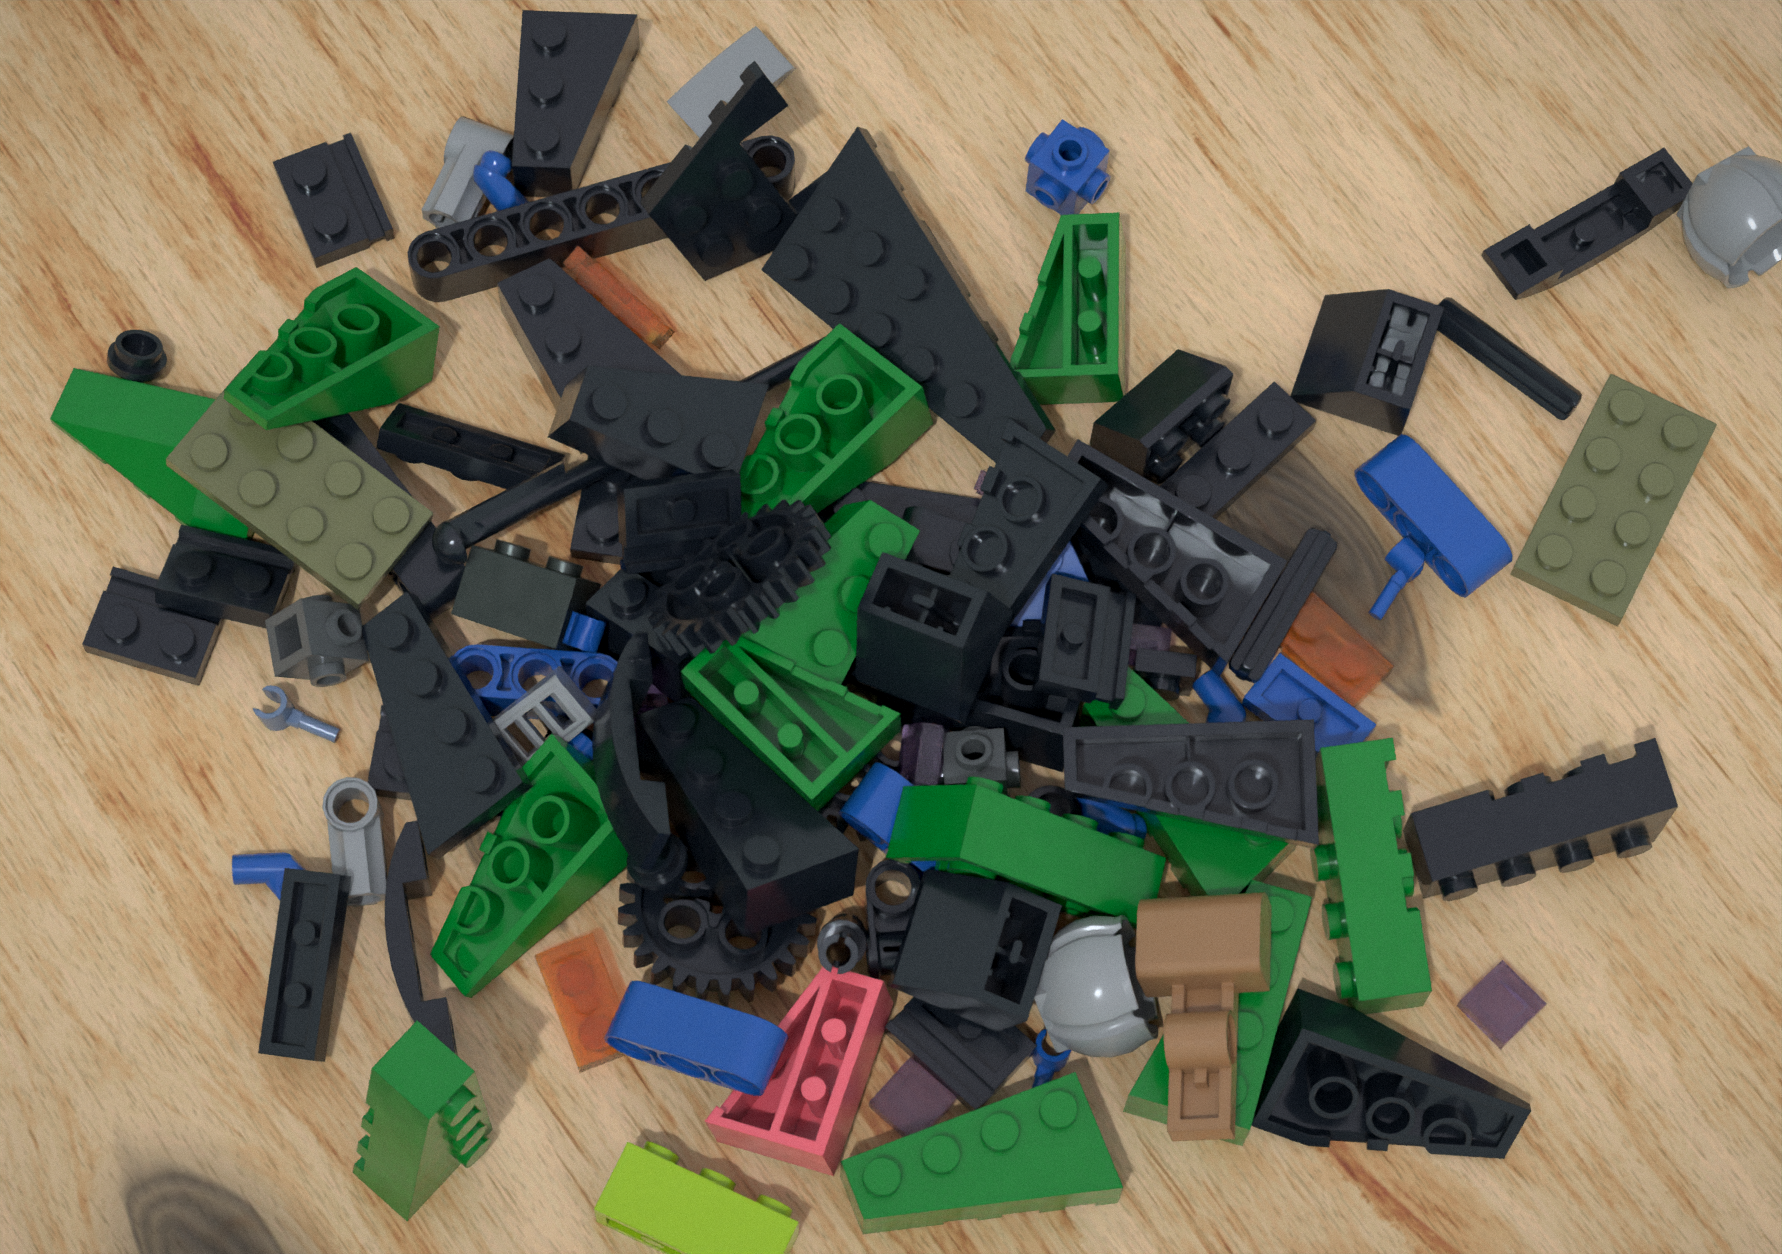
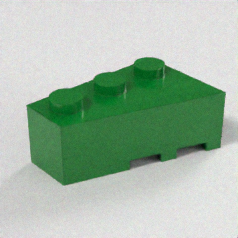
M872 500L846 504L825 523L827 530L832 536L827 540L831 550L822 555L826 564L810 572L815 581L810 585L798 588L795 593L799 599L796 602L783 603L778 608L780 616L777 619L766 617L760 622V628L757 633L753 634L749 630L742 634L741 637L795 662L796 666L824 680H832L840 685L842 684L856 656L857 608L882 552L905 560L920 532L919 529Z
M741 636L733 646L727 640H724L715 653L712 654L705 647L681 671L685 689L726 729L817 811L901 731L900 713L884 705L880 707L849 692L847 687L832 680H824L796 666L795 662Z

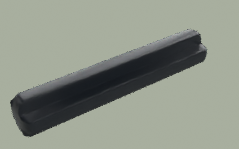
M1446 297L1438 304L1444 307L1437 328L1440 333L1559 420L1567 419L1575 411L1582 398L1579 390L1453 298Z
M1310 528L1303 535L1229 661V669L1236 674L1235 677L1238 679L1256 683L1262 678L1337 550V542L1330 537L1331 534L1327 531Z

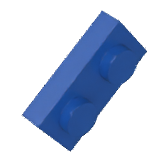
M1281 653L1273 660L1262 678L1252 686L1242 701V705L1263 721L1314 719L1315 760L1320 748L1365 742L1376 727L1373 721Z

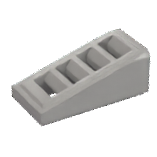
M558 666L493 718V721L519 764L523 767L547 739L542 736L525 716L526 712L533 709L552 731L551 734L558 735L566 742H569L595 721L597 709L565 671ZM549 695L570 718L564 724L557 719L543 702ZM513 722L535 746L528 753L506 728Z

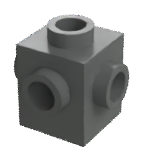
M328 595L310 596L297 600L265 620L275 677L310 680L311 685L316 687L333 686L345 681L347 673L369 661L367 647L362 634L363 625L360 609L357 610L349 603L333 602V598Z
M972 726L961 731L943 732V756L932 758L934 785H966L967 777H981L1002 784L1004 786L1002 794L1009 797L1010 788H1021L1018 751L1007 752L1004 728L988 729Z

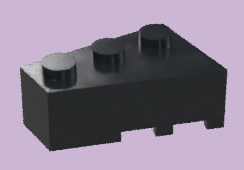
M522 10L512 171L515 187L525 197H549L579 187L599 142L600 131L611 106L614 107L620 94V85L631 61H634L640 48L637 14Z

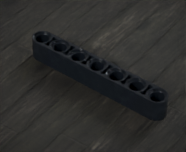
M772 135L760 136L741 142V145L760 168L772 166L782 171L780 174L768 178L784 199L788 201L793 195L795 188V156L790 144L782 138ZM671 162L426 231L418 235L410 243L407 252L413 286L417 293L425 300L435 303L446 302L495 288L498 282L549 258L560 268L666 239L668 237L648 215L640 201ZM604 213L616 217L614 221L608 224H597L591 221L594 216ZM546 229L557 230L561 233L552 240H541L535 237L539 232ZM489 245H498L505 248L502 253L496 256L488 257L479 253ZM433 261H443L449 264L446 269L440 272L432 273L423 269Z

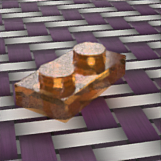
M577 246L563 262L577 276L575 281L597 301L607 303L618 314L616 317L641 340L645 338L661 349L675 333L669 325L581 247Z
M1313 591L1279 647L1301 669L1354 708L1391 674L1394 667Z
M593 933L536 954V963L579 1073L625 1056V1054L617 1051L604 1040V1036L620 1001Z

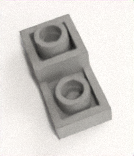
M755 26L708 63L681 87L667 103L700 138L712 124L708 115L720 100L728 103L744 84L739 76L752 62L756 61L775 87L783 82L796 68L765 34Z

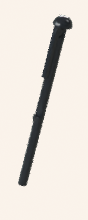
M823 338L740 381L769 384L767 392L788 382L798 362ZM594 457L565 471L564 463L559 462L440 523L432 536L434 553L441 561L447 564H464L468 560L466 549L585 488L619 470V468Z

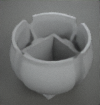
M1749 146L1699 173L1676 214L1682 220L1684 242L1692 259L1706 274L1721 281L1727 288H1736L1747 284L1749 281L1748 272L1750 270L1761 276L1782 260V162L1765 156H1758Z
M1095 915L1075 920L1058 930L1052 937L1034 1000L1056 1053L1072 1050L1090 1057L1112 1058L1131 1053L1149 1040L1157 1039L1159 1031L1157 1025L1148 1023L1158 1019L1155 998L1146 997L1137 980L1135 971L1136 947L1129 945L1131 939L1135 937V931L1125 915L1117 917Z

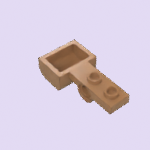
M1265 892L1141 899L1139 901L1135 953L1137 980L1146 997L1172 996L1171 1013L1166 1014L1164 1021V1051L1169 1068L1167 1132L1172 1141L1235 1139L1239 993L1270 991L1271 904Z

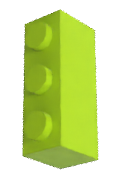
M649 1141L645 1142L643 1148L627 1142L594 1208L598 1223L663 1254H790L799 1235V1222L790 1218L793 1211L785 1204L765 1195H759L755 1202L734 1192L736 1184L726 1176L707 1168H702L698 1175L677 1165L680 1158L675 1153Z

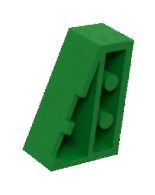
M1120 213L1061 215L1038 275V286L1029 311L1024 313L1019 327L1020 335L1009 363L1014 371L1020 372L1040 405L1118 402L1125 396L1126 241Z

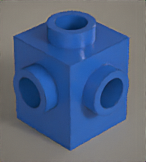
M1062 119L1050 135L1042 132L1030 146L1025 156V162L1029 164L1025 192L1033 196L1045 207L1056 211L1060 215L1079 214L1087 203L1093 205L1100 198L1110 181L1111 176L1106 173L1110 150L1104 146L1103 141L1091 130L1084 127L1075 128Z

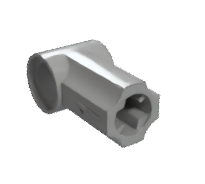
M465 116L460 117L453 126L445 146V164L422 208L423 219L429 221L436 228L478 217L487 197L474 182V165H479L482 155L489 150L506 156L512 163L514 135Z
M354 777L337 780L328 787L323 797L322 806L328 825L332 873L351 876L347 906L374 905L385 900L388 877L382 829L384 814L375 790L368 782ZM357 799L369 804L365 817L360 821L345 823L338 819V812L347 801Z

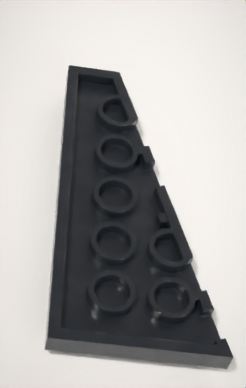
M857 127L761 270L832 329L840 323L921 385L928 407L995 463L1004 445L1001 436L1008 419L1048 443L1056 431L1020 372L1014 371L997 344L999 340L988 321H983L969 299L971 296L970 292L925 221L918 218L903 194L905 189L893 171L888 170L876 151L877 144L867 129Z

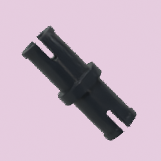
M847 913L835 915L822 927L817 939L818 958L821 965L829 972H831L832 967L838 968L837 974L849 972L862 959L866 951L867 937L865 927L858 916L854 914L852 919L846 918ZM840 937L845 938V948L839 947L840 942L838 941Z

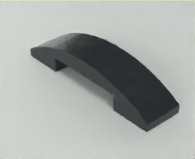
M1662 148L1620 172L1611 186L1535 229L1530 224L1485 249L1481 256L1515 300L1538 294L1595 266L1670 217L1680 209L1693 183L1668 151Z
M635 631L613 670L596 711L592 741L593 765L602 804L618 839L640 869L652 870L670 836L665 782L640 779L634 718L653 683L648 632Z
M418 820L406 822L392 855L386 883L385 931L389 958L398 990L412 1024L419 1021L458 1056L452 1015L447 998L443 997L424 1001L408 900L432 896L424 842Z

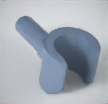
M270 685L262 689L269 699L276 703H281L280 707L273 713H264L259 709L253 708V711L266 728L272 731H280L292 726L333 743L336 742L340 733L339 728L295 709L281 688Z

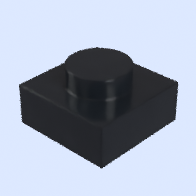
M1137 647L1132 670L1165 701H1172L1178 699L1179 695L1190 696L1195 679L1197 655Z

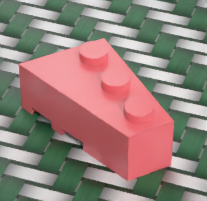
M822 967L778 1025L788 1035V1040L763 1095L753 1096L733 1090L720 1108L716 1106L705 1120L706 1125L717 1142L834 1176L882 1039L884 1028L894 1004L884 981L850 971L837 974L838 968L832 967L831 972Z

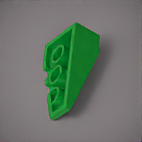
M355 267L315 288L306 297L304 309L294 320L287 319L278 329V338L267 350L258 351L225 388L224 399L265 430L391 404L432 381L440 326L362 270Z
M839 323L798 362L789 378L791 386L779 408L773 407L764 423L766 431L755 451L744 458L739 472L741 478L742 514L748 512L753 517L764 504H768L773 509L779 502L785 499L789 505L797 500H801L804 506L810 504L815 512L818 513L893 463L933 424L923 387Z
M73 368L50 417L52 424L102 463L109 464L133 483L134 488L148 499L152 498L173 514L180 524L242 539H252L254 531L166 466V458L216 399Z
M551 734L522 767L533 787L505 808L494 833L487 831L479 848L480 851L484 852V855L469 886L460 889L431 950V957L465 997L472 998L627 866L628 853L618 839L605 812L596 783L593 762L555 734Z

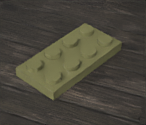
M224 390L166 458V466L357 610L362 607L433 519L432 511L314 422L308 421L265 430L224 399Z
M1610 374L1510 575L1618 627L1717 424Z

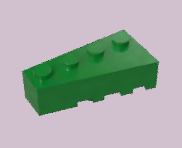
M1128 666L1125 697L1117 710L1108 708V703L1093 700L1091 704L1084 703L1079 727L1186 724L1189 722ZM1136 811L1145 820L1148 835L1150 838L1153 837L1170 862V869L1183 889L1186 888L1191 896L1245 893L1252 880L1263 882L1297 846Z
M1393 738L1322 747L1316 757L1319 845L1315 849L1310 848L1311 866L1315 881H1325L1329 903L1322 904V922L1327 940L1336 939L1340 962L1333 964V978L1337 996L1339 999L1347 998L1349 1007L1363 1014L1421 1007L1432 992L1420 910L1417 907L1407 908L1405 898L1412 897L1414 894V870L1411 853H1408L1405 848L1398 849L1396 839H1400L1402 836L1401 816L1405 815L1401 790L1394 791L1388 789L1386 776L1389 762L1396 760Z
M967 777L966 785L903 786L886 858L905 864L911 861H936L934 868L936 871L1009 882L1041 897L1044 895V898L1062 905L1060 912L1081 919L1095 915L1109 917L1125 915L1133 929L1137 928L1139 901L1141 899H1154L1158 896L1166 858L1143 849L1145 841L1139 837L1120 832H1109L1106 835L1097 831L1098 822L1093 819L1075 814H1063L1062 817L1050 813L1051 804L1049 802L1024 795H1017L1015 799L1002 794L1004 788L1002 784L986 778Z
M1255 880L1251 881L1245 893L1265 892L1271 904L1270 991L1239 993L1235 1139H1219L1243 1146L1251 1129L1312 896ZM1163 1034L1130 1091L1123 1112L1167 1124L1169 1068L1165 1058Z
M416 1021L371 1069L365 1102L370 1108L363 1116L361 1127L370 1134V1137L366 1134L358 1141L356 1152L361 1158L353 1167V1174L406 1221L420 1209L460 1164L465 1168H469L485 1153L491 1144V1139L487 1135L493 1130L475 1071L419 1021Z
M1076 1072L841 1161L840 1178L862 1234L943 1225L944 1222L977 1218V1220L1001 1218L1005 1214L1038 1210L1039 1213L1065 1210V1207L1095 1204V1206L1115 1204L1118 1203L1123 1190V1185Z

